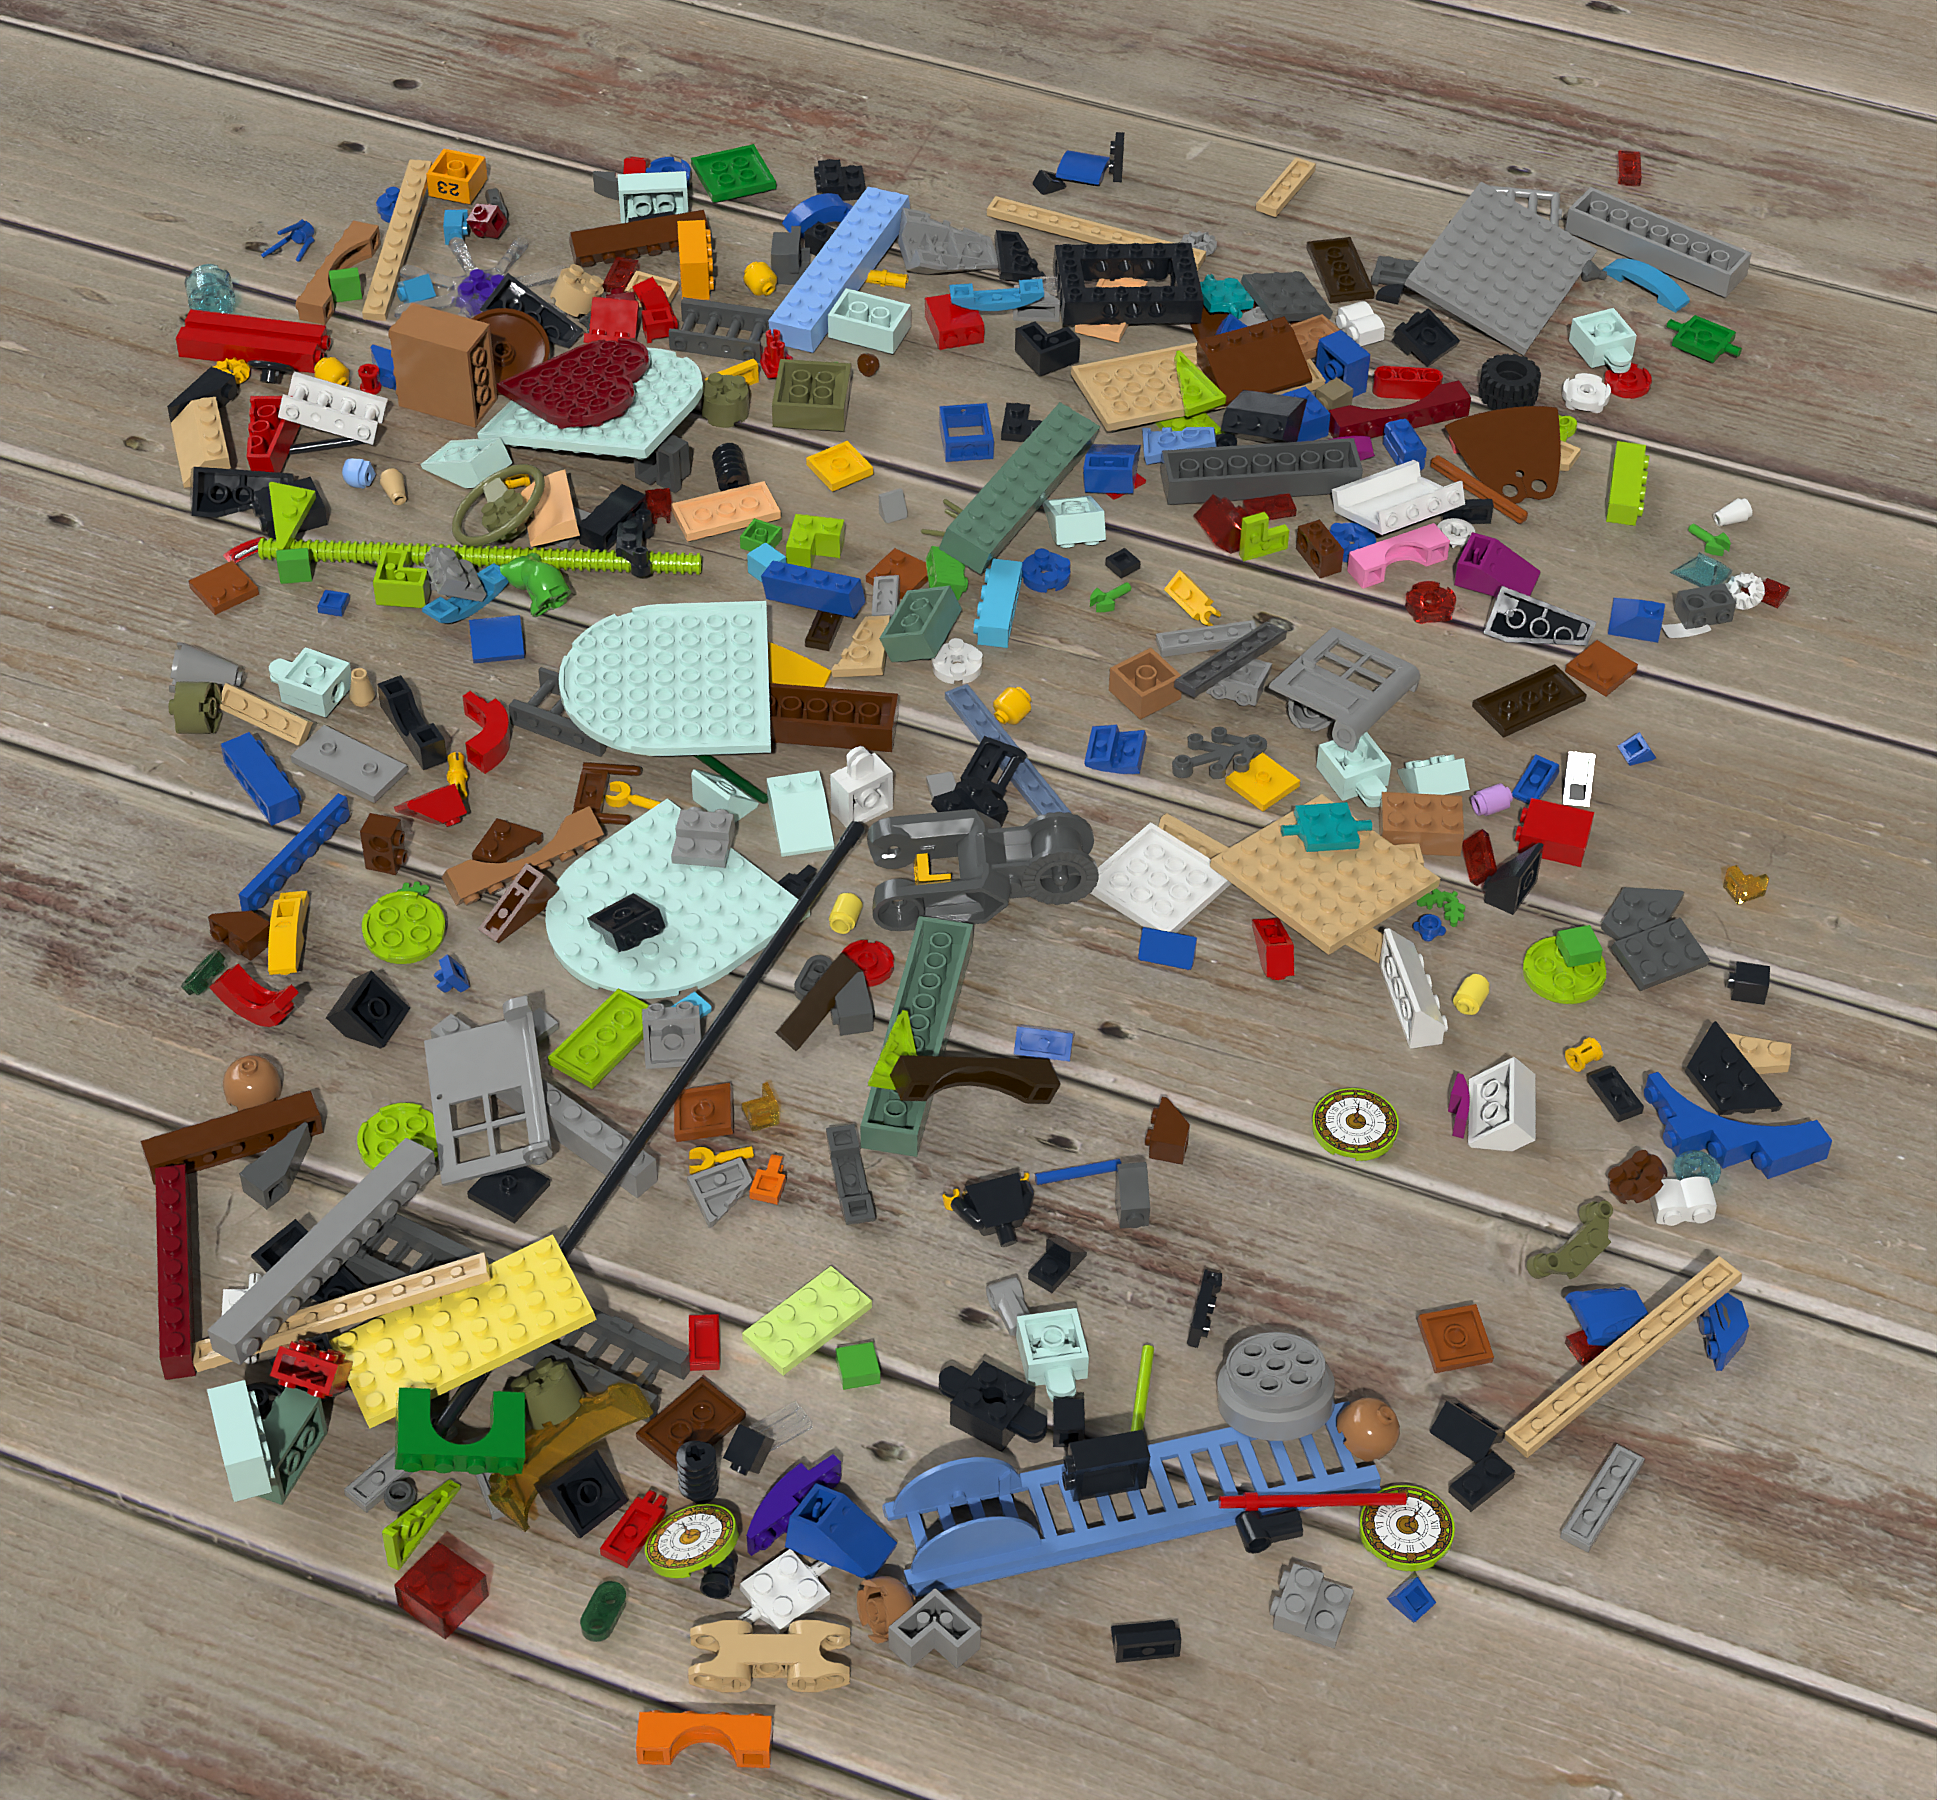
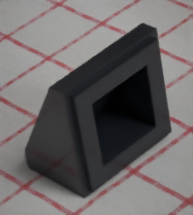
M1039 170L1033 181L1034 187L1042 195L1066 188V184L1062 179L1056 178V173Z

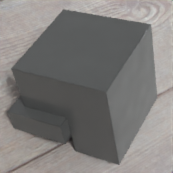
M792 226L791 232H773L771 269L777 275V284L795 285L811 263L810 248H801V226Z
M669 434L649 457L645 459H636L634 457L635 478L649 485L656 481L657 485L673 493L678 492L681 489V480L690 474L688 442Z

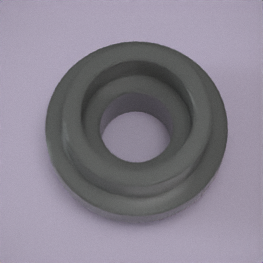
M404 1481L391 1483L384 1493L385 1505L390 1510L396 1512L411 1508L416 1500L415 1490Z

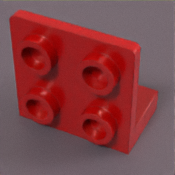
M593 297L589 333H584V343L605 339V342L611 340L618 342V338L636 341L639 302Z

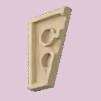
M890 615L868 616L863 619L852 636L853 641L848 649L845 648L841 654L842 659L838 664H834L831 669L833 677L883 675L887 653L879 638L891 619Z
M1726 1033L1758 1074L1788 1072L1792 1044Z

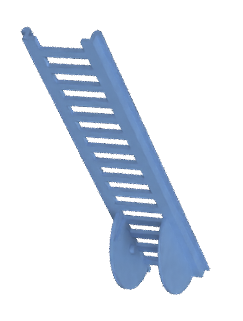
M1349 1401L1335 1404L1330 1419L1325 1423L1344 1471L1340 1473L1327 1474L1312 1434L1298 1439L1314 1478L1298 1482L1283 1442L1268 1441L1284 1482L1282 1486L1268 1488L1250 1442L1257 1439L1229 1427L1147 1445L1151 1456L1149 1469L1165 1512L1148 1515L1140 1490L1126 1492L1135 1519L1121 1522L1117 1520L1109 1495L1097 1497L1095 1499L1104 1526L1088 1529L1079 1502H1073L1070 1490L1065 1491L1062 1482V1472H1065L1064 1464L1018 1474L1016 1469L1010 1464L988 1457L963 1458L931 1468L909 1482L901 1490L896 1500L884 1503L882 1509L884 1517H887L888 1521L907 1518L917 1555L912 1562L911 1569L904 1570L907 1588L917 1598L926 1596L935 1588L939 1592L1235 1526L1236 1519L1249 1511H1244L1243 1508L1220 1509L1218 1500L1208 1502L1191 1456L1194 1453L1208 1452L1224 1496H1241L1238 1495L1221 1447L1235 1444L1238 1446L1254 1491L1258 1495L1377 1493L1381 1490V1478L1376 1465L1357 1469L1351 1452L1344 1445L1346 1439L1343 1432L1338 1433L1337 1417L1341 1410L1350 1404ZM1178 1457L1195 1505L1178 1508L1161 1462L1162 1460ZM1054 1484L1059 1485L1074 1529L1072 1533L1057 1536L1041 1488ZM1028 1490L1044 1539L1040 1540L1036 1528L1028 1522L1019 1519L1011 1494ZM998 1497L1004 1517H986L981 1501ZM968 1504L972 1520L956 1525L950 1507ZM1315 1507L1258 1508V1511L1262 1515H1267L1294 1508L1296 1511H1302ZM937 1511L943 1532L928 1542L920 1514Z

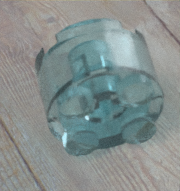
M205 264L194 268L192 274L189 277L186 276L184 284L190 309L225 314L233 312L236 298L231 275L226 269H219L218 265Z

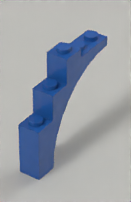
M1659 1072L1648 1075L1644 1089L1645 1099L1649 1104L1653 1105L1659 1114L1661 1122L1666 1125L1663 1140L1665 1145L1672 1149L1677 1158L1708 1148L1710 1156L1717 1160L1722 1169L1753 1159L1756 1168L1761 1170L1767 1179L1825 1160L1828 1157L1832 1139L1818 1120L1787 1126L1751 1125L1729 1120L1708 1112L1687 1100L1672 1088Z

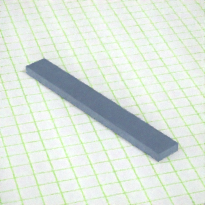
M968 684L945 692V700L979 742L982 741L984 736L1019 748ZM1004 757L999 766L1002 771H1004L1011 757ZM1026 757L1025 761L1019 764L1010 781L1038 816L1049 812L1071 813Z

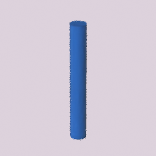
M1115 1159L1035 1174L1036 1185L1114 1172L1117 1171V1164H1121V1160Z

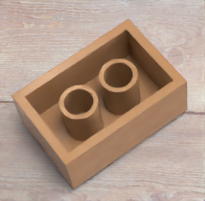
M1382 792L1379 809V835L1393 845L1419 843L1422 855L1461 856L1464 837L1462 796Z

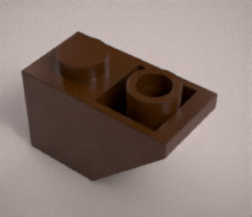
M253 911L215 913L208 916L210 934L213 939L230 947L235 954L242 955L251 961L268 948L270 922Z
M1162 1097L1159 1108H1153L1151 1124H1154V1128L1147 1130L1145 1146H1150V1159L1183 1165L1189 1142L1190 1124L1167 1097Z

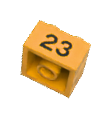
M443 149L426 173L429 196L471 204L487 180L485 157Z

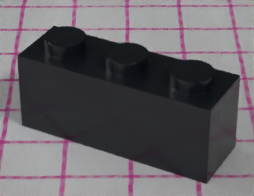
M621 484L614 492L610 493L607 499L596 506L590 515L579 523L580 544L592 550L608 551L616 544L618 523H624L636 516V511L639 509H647L646 494Z

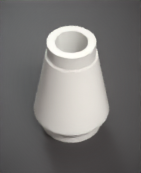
M1737 498L1714 513V521L1718 527L1745 522L1752 516V508L1747 499Z

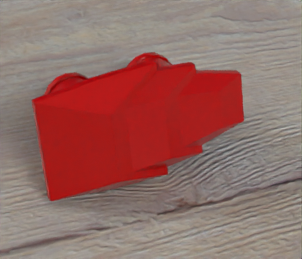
M771 329L766 331L767 347L764 348V353L761 354V360H759L767 378L777 377L780 359L793 360L792 356H789L787 351H785V343L780 340L781 332L777 329H773V335H771Z

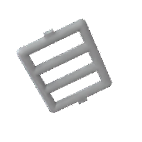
M1491 186L1514 201L1515 197L1529 198L1528 208L1536 214L1538 199L1551 200L1550 222L1559 227V219L1561 220L1562 217L1560 193Z

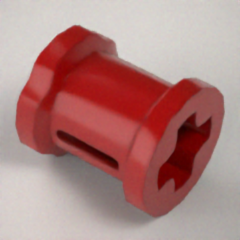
M364 364L358 369V375L362 382L360 384V391L374 395L378 394L382 388L381 383L378 381L379 368L375 364Z

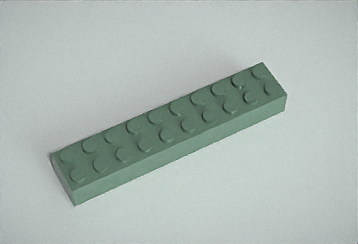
M1059 402L947 527L939 549L977 573L982 574L991 564L992 560L997 557L1088 452L1096 439L1100 426Z
M923 916L918 917L883 1047L897 1016L900 1015L902 1010L908 1011L917 1056H944L973 947V924ZM871 1087L860 1125L861 1148L918 1157L934 1095L927 1101H901L896 1090Z

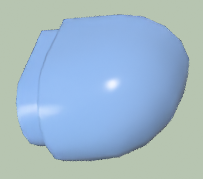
M347 459L342 469L344 481L349 486L360 489L370 486L376 475L370 461H364L363 459Z

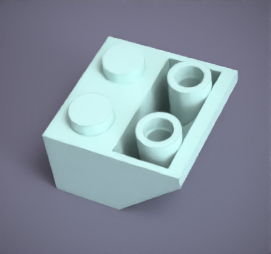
M1454 754L1430 757V760L1406 762L1405 768L1397 769L1398 775L1408 793L1445 795L1470 790L1464 758L1455 759Z

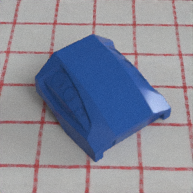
M1624 1286L1620 1288L1575 1291L1568 1293L1565 1297L1567 1303H1570L1588 1338L1587 1342L1589 1345L1611 1346L1648 1315L1637 1291Z

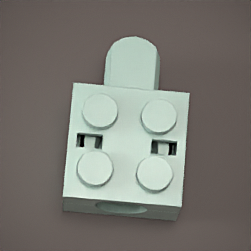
M1611 308L1573 318L1569 342L1591 368L1607 364L1613 372L1625 373L1631 366L1637 335L1618 312Z
M306 647L293 662L279 658L269 665L271 682L279 686L281 702L325 718L350 690L351 668L349 662Z
M1365 732L1360 737L1357 749L1353 753L1338 746L1334 740L1319 745L1316 767L1339 798L1344 801L1360 796L1368 807H1379L1382 792H1387L1385 786H1388L1391 762L1371 736Z
M1077 1308L1017 1316L1016 1340L1027 1384L1031 1386L1046 1385L1048 1397L1052 1402L1053 1399L1074 1398L1076 1394L1075 1380L1088 1378L1089 1355Z

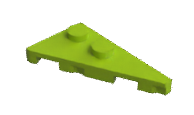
M1180 350L1176 351L1174 361L1185 416L1189 417L1224 405L1226 403V395Z
M270 481L269 489L277 550H287L316 499V493L313 490Z
M902 1010L900 1015L897 1016L870 1076L868 1086L896 1090L890 1074L900 1055L917 1056L908 1011Z
M449 1479L384 1528L382 1536L388 1566L398 1571L401 1569L461 1489L459 1484Z

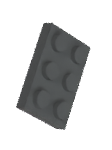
M1681 918L1615 941L1611 947L1640 991L1706 967L1710 962V959Z

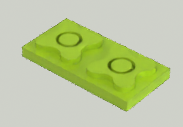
M618 988L547 1057L548 1064L593 1089L643 1039L642 1009H647L649 1005Z

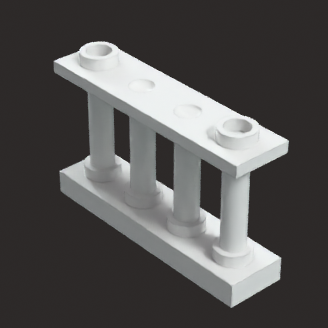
M294 372L289 393L282 396L278 418L373 445L378 423L382 424L388 399Z

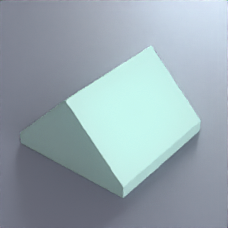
M696 769L691 773L693 800L708 812L724 809L729 814H734V821L736 823L757 808L759 804L722 776Z

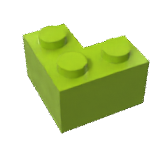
M795 514L786 544V563L812 568L816 555L840 558L845 542L844 519Z
M382 550L373 580L376 605L423 608L426 606L431 592L427 569L410 568L408 550Z

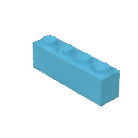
M993 559L991 568H986L985 583L987 585H982L981 600L983 602L978 603L977 617L980 618L975 619L973 633L978 634L977 645L1008 648L1022 583L1023 562Z

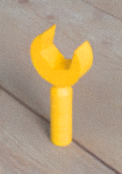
M621 781L609 783L610 791L620 792L617 796L605 795L606 803L611 807H623L631 802L633 805L651 810L661 803L636 794L631 795L630 786Z
M752 1146L719 1152L715 1156L708 1148H694L689 1151V1159H702L703 1163L701 1165L689 1166V1173L693 1175L715 1167L717 1162L723 1164L740 1157L742 1160L754 1158Z

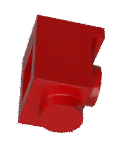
M669 307L641 311L642 328L647 344L652 343V339L669 337L670 328L678 329L676 315L672 316Z

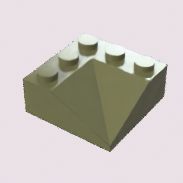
M780 359L772 401L773 427L844 431L848 408L851 363Z

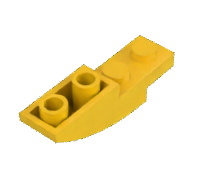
M307 891L280 893L279 899L274 900L269 930V975L297 973L304 944L302 930L309 904Z

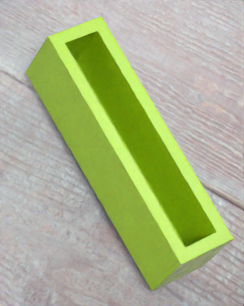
M1617 441L1606 522L1636 526L1637 516L1642 517L1644 502L1640 501H1644L1646 486L1642 485H1646L1648 474L1646 470L1648 469L1650 456L1645 455L1646 445Z

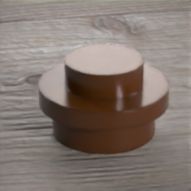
M863 353L857 360L858 369L864 376L870 377L879 369V360L874 354Z

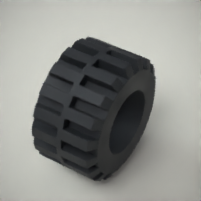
M1518 354L1495 355L1494 358L1487 359L1486 363L1482 366L1478 390L1479 398H1482L1481 401L1484 404H1488L1487 407L1496 410L1534 406L1538 398L1541 380L1540 368L1535 365L1534 361L1528 360L1524 356H1518Z

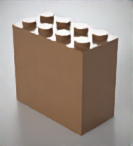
M411 303L406 311L402 312L401 317L396 323L390 327L388 333L391 341V357L394 364L393 375L396 379V395H398L399 406L476 428L498 400L490 324Z

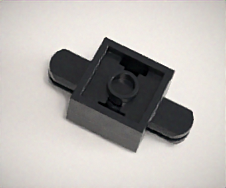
M984 1360L972 1376L954 1366L946 1367L940 1372L939 1393L952 1400L950 1402V1425L1000 1452L1006 1448L1015 1434L1031 1443H1038L1045 1438L1047 1434V1416L1035 1410L1036 1388Z

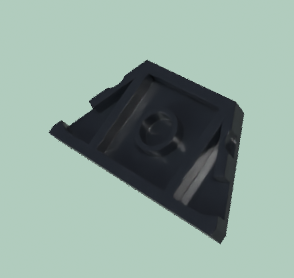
M1716 1021L1713 1022L1685 1069L1687 1076L1718 1115H1732L1736 1112L1748 1114L1762 1109H1771V1112L1779 1111L1783 1104Z

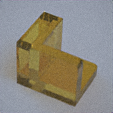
M1735 865L1727 868L1723 887L1738 905L1765 896L1769 877L1766 874L1754 877L1752 874L1745 876L1739 867Z
M768 1082L762 1083V1097L741 1104L742 1111L752 1132L779 1124V1106Z

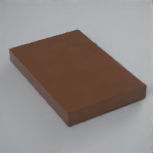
M701 1377L636 1432V1437L638 1441L677 1471L676 1453L680 1446L689 1441H702L714 1446L746 1418V1411Z

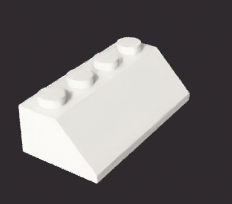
M1390 928L1384 929L1379 967L1409 1048L1442 1044L1444 1032L1448 1030L1447 1019L1445 1015L1441 1016L1439 1011V999L1437 995H1433L1431 990V978L1429 974H1425L1422 955L1417 953L1414 943Z

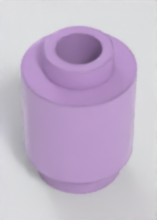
M1499 783L1477 791L1476 795L1471 796V805L1477 816H1488L1510 808V802H1512L1513 797L1510 789Z

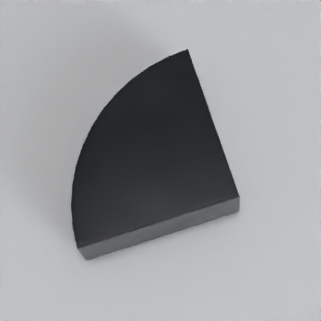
M1391 284L1382 287L1376 294V300L1399 304L1404 292V285Z

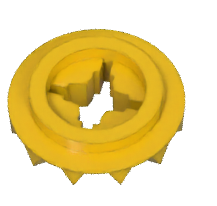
M236 357L232 360L225 358L223 362L217 361V365L213 366L234 375L236 385L244 382L250 376V368L245 363V360H237Z

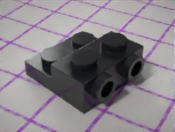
M840 159L818 161V166H814L817 193L838 194L843 201L858 200L866 190L862 166L849 165L841 167Z
M1429 308L1421 314L1419 311L1416 312L1409 319L1408 323L1402 322L1395 328V335L1392 338L1407 356L1414 353L1427 367L1455 348L1460 342Z
M977 776L957 782L953 791L934 796L931 805L937 812L975 809L998 821L1001 827L1009 812L1006 802L1003 799H997L992 793L990 784L982 782Z
M634 893L587 917L590 927L602 934L606 945L617 952L632 949L639 941L656 936L660 933L661 929L665 928L660 909Z

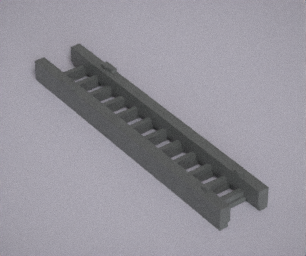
M396 1213L343 1266L359 1282L369 1287H374L429 1270L437 1261L445 1265L480 1253ZM388 1238L398 1242L383 1261L372 1257ZM412 1250L423 1254L408 1273L397 1269ZM487 1257L488 1264L495 1262V1260ZM593 1307L591 1308L597 1320L566 1334L558 1346L547 1343L516 1358L533 1367L546 1358H551L553 1362H564L569 1367L582 1391L647 1423L657 1416V1410L659 1409L658 1396L647 1391L656 1379V1374L659 1370L666 1371L682 1380L690 1373L689 1353L634 1328V1324L617 1316L611 1317ZM587 1333L597 1338V1341L583 1359L569 1353L581 1336ZM610 1344L623 1349L624 1351L609 1371L595 1365ZM637 1357L649 1363V1365L633 1384L621 1378V1375L634 1358Z

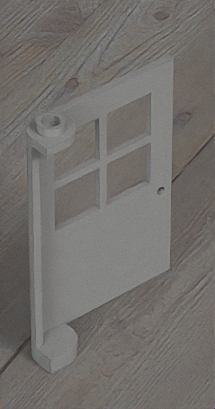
M1332 627L1270 683L1269 688L1335 719L1332 731L1334 742L1353 753L1357 749L1360 737L1409 690L1412 692L1417 690L1420 672L1413 664ZM1339 643L1364 656L1354 664L1330 651ZM1325 656L1350 669L1340 677L1317 666L1316 663ZM1371 658L1394 669L1395 672L1386 679L1361 666ZM1357 671L1382 684L1372 692L1347 679Z
M527 995L507 1000L503 1004L504 1021L424 1041L443 1187L528 1165H541L552 1157L532 1006ZM522 1088L525 1113L492 1121L489 1096ZM483 1097L486 1123L453 1131L450 1105ZM526 1120L529 1146L497 1154L493 1128ZM487 1130L490 1156L458 1164L454 1138Z

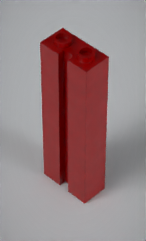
M190 309L185 319V327H181L176 336V344L179 357L222 362L225 361V358L232 360L236 357L237 360H245L246 364L250 360L269 361L293 366L295 371L315 373L314 368L316 364L324 358L325 351L330 348L331 337L327 335L325 325Z

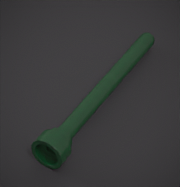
M692 755L760 803L766 804L768 802L766 793L711 755Z

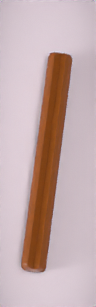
M1440 455L1432 458L1430 466L1453 482L1462 481L1463 488L1479 499H1492L1493 508L1518 524H1522L1527 520L1528 512Z

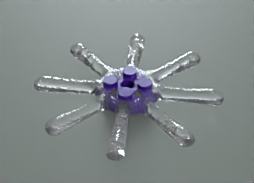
M460 237L452 238L449 241V248L466 274L460 277H449L414 265H404L400 269V276L403 279L408 280L429 274L433 286L445 288L451 292L447 295L427 300L400 304L395 308L394 316L399 319L402 312L406 311L411 303H416L437 310L459 307L462 310L457 315L471 319L474 315L481 313L479 309L505 277L508 270L529 247L528 241L523 237L514 239L494 268L481 270L476 268L464 240ZM558 265L514 278L527 288L552 284L557 281L561 270L569 267ZM547 302L567 317L568 313L559 309L555 303Z

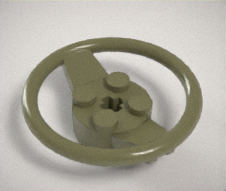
M518 464L499 470L480 482L463 499L455 512L452 521V533L456 541L462 545L475 547L498 541L500 538L502 541L504 539L509 541L522 533L527 528L524 524L528 518L533 519L534 509L544 492L545 479L542 472L533 465ZM518 474L531 475L535 480V486L528 502L520 493H516L514 489H508L502 480ZM485 493L487 504L481 510L484 514L482 524L489 533L474 537L467 536L462 532L463 519L471 505L479 496Z

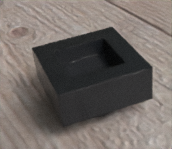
M1123 548L1106 557L1105 565L1117 576L1123 578L1140 569L1141 561L1126 548Z

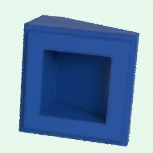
M1640 732L1617 746L1630 766L1656 759V756Z
M1418 1577L1406 1580L1387 1597L1390 1604L1412 1622H1416L1436 1604V1601Z

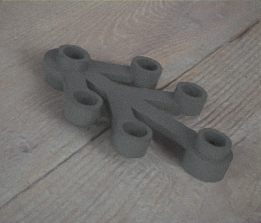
M1224 727L1212 729L1211 739L1215 743L1203 741L1201 734H1190L1188 736V747L1192 750H1204L1209 753L1191 758L1187 755L1176 756L1172 762V773L1178 778H1188L1193 774V767L1219 760L1210 765V776L1213 779H1222L1225 777L1226 769L1234 755L1243 753L1241 756L1234 758V770L1246 772L1250 768L1252 758H1255L1262 752L1264 753L1267 749V741L1257 734H1252L1245 738L1227 734V730ZM1216 743H1228V744H1232V745H1234V746H1226V745H1221V744H1216Z

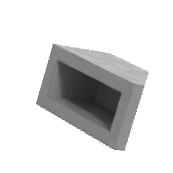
M1044 290V297L1013 309V321L1059 322L1060 300Z

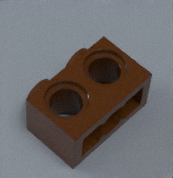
M1319 519L1298 526L1296 550L1319 579L1341 572L1344 549Z
M369 813L360 830L365 868L397 875L401 865L404 866L408 857V851L404 847L405 832L402 831L401 819Z

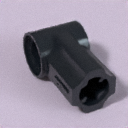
M1295 1508L1262 1515L1259 1511H1249L1240 1515L1235 1522L1245 1551L1251 1554L1268 1549L1272 1543L1303 1536L1302 1519L1299 1511H1296Z

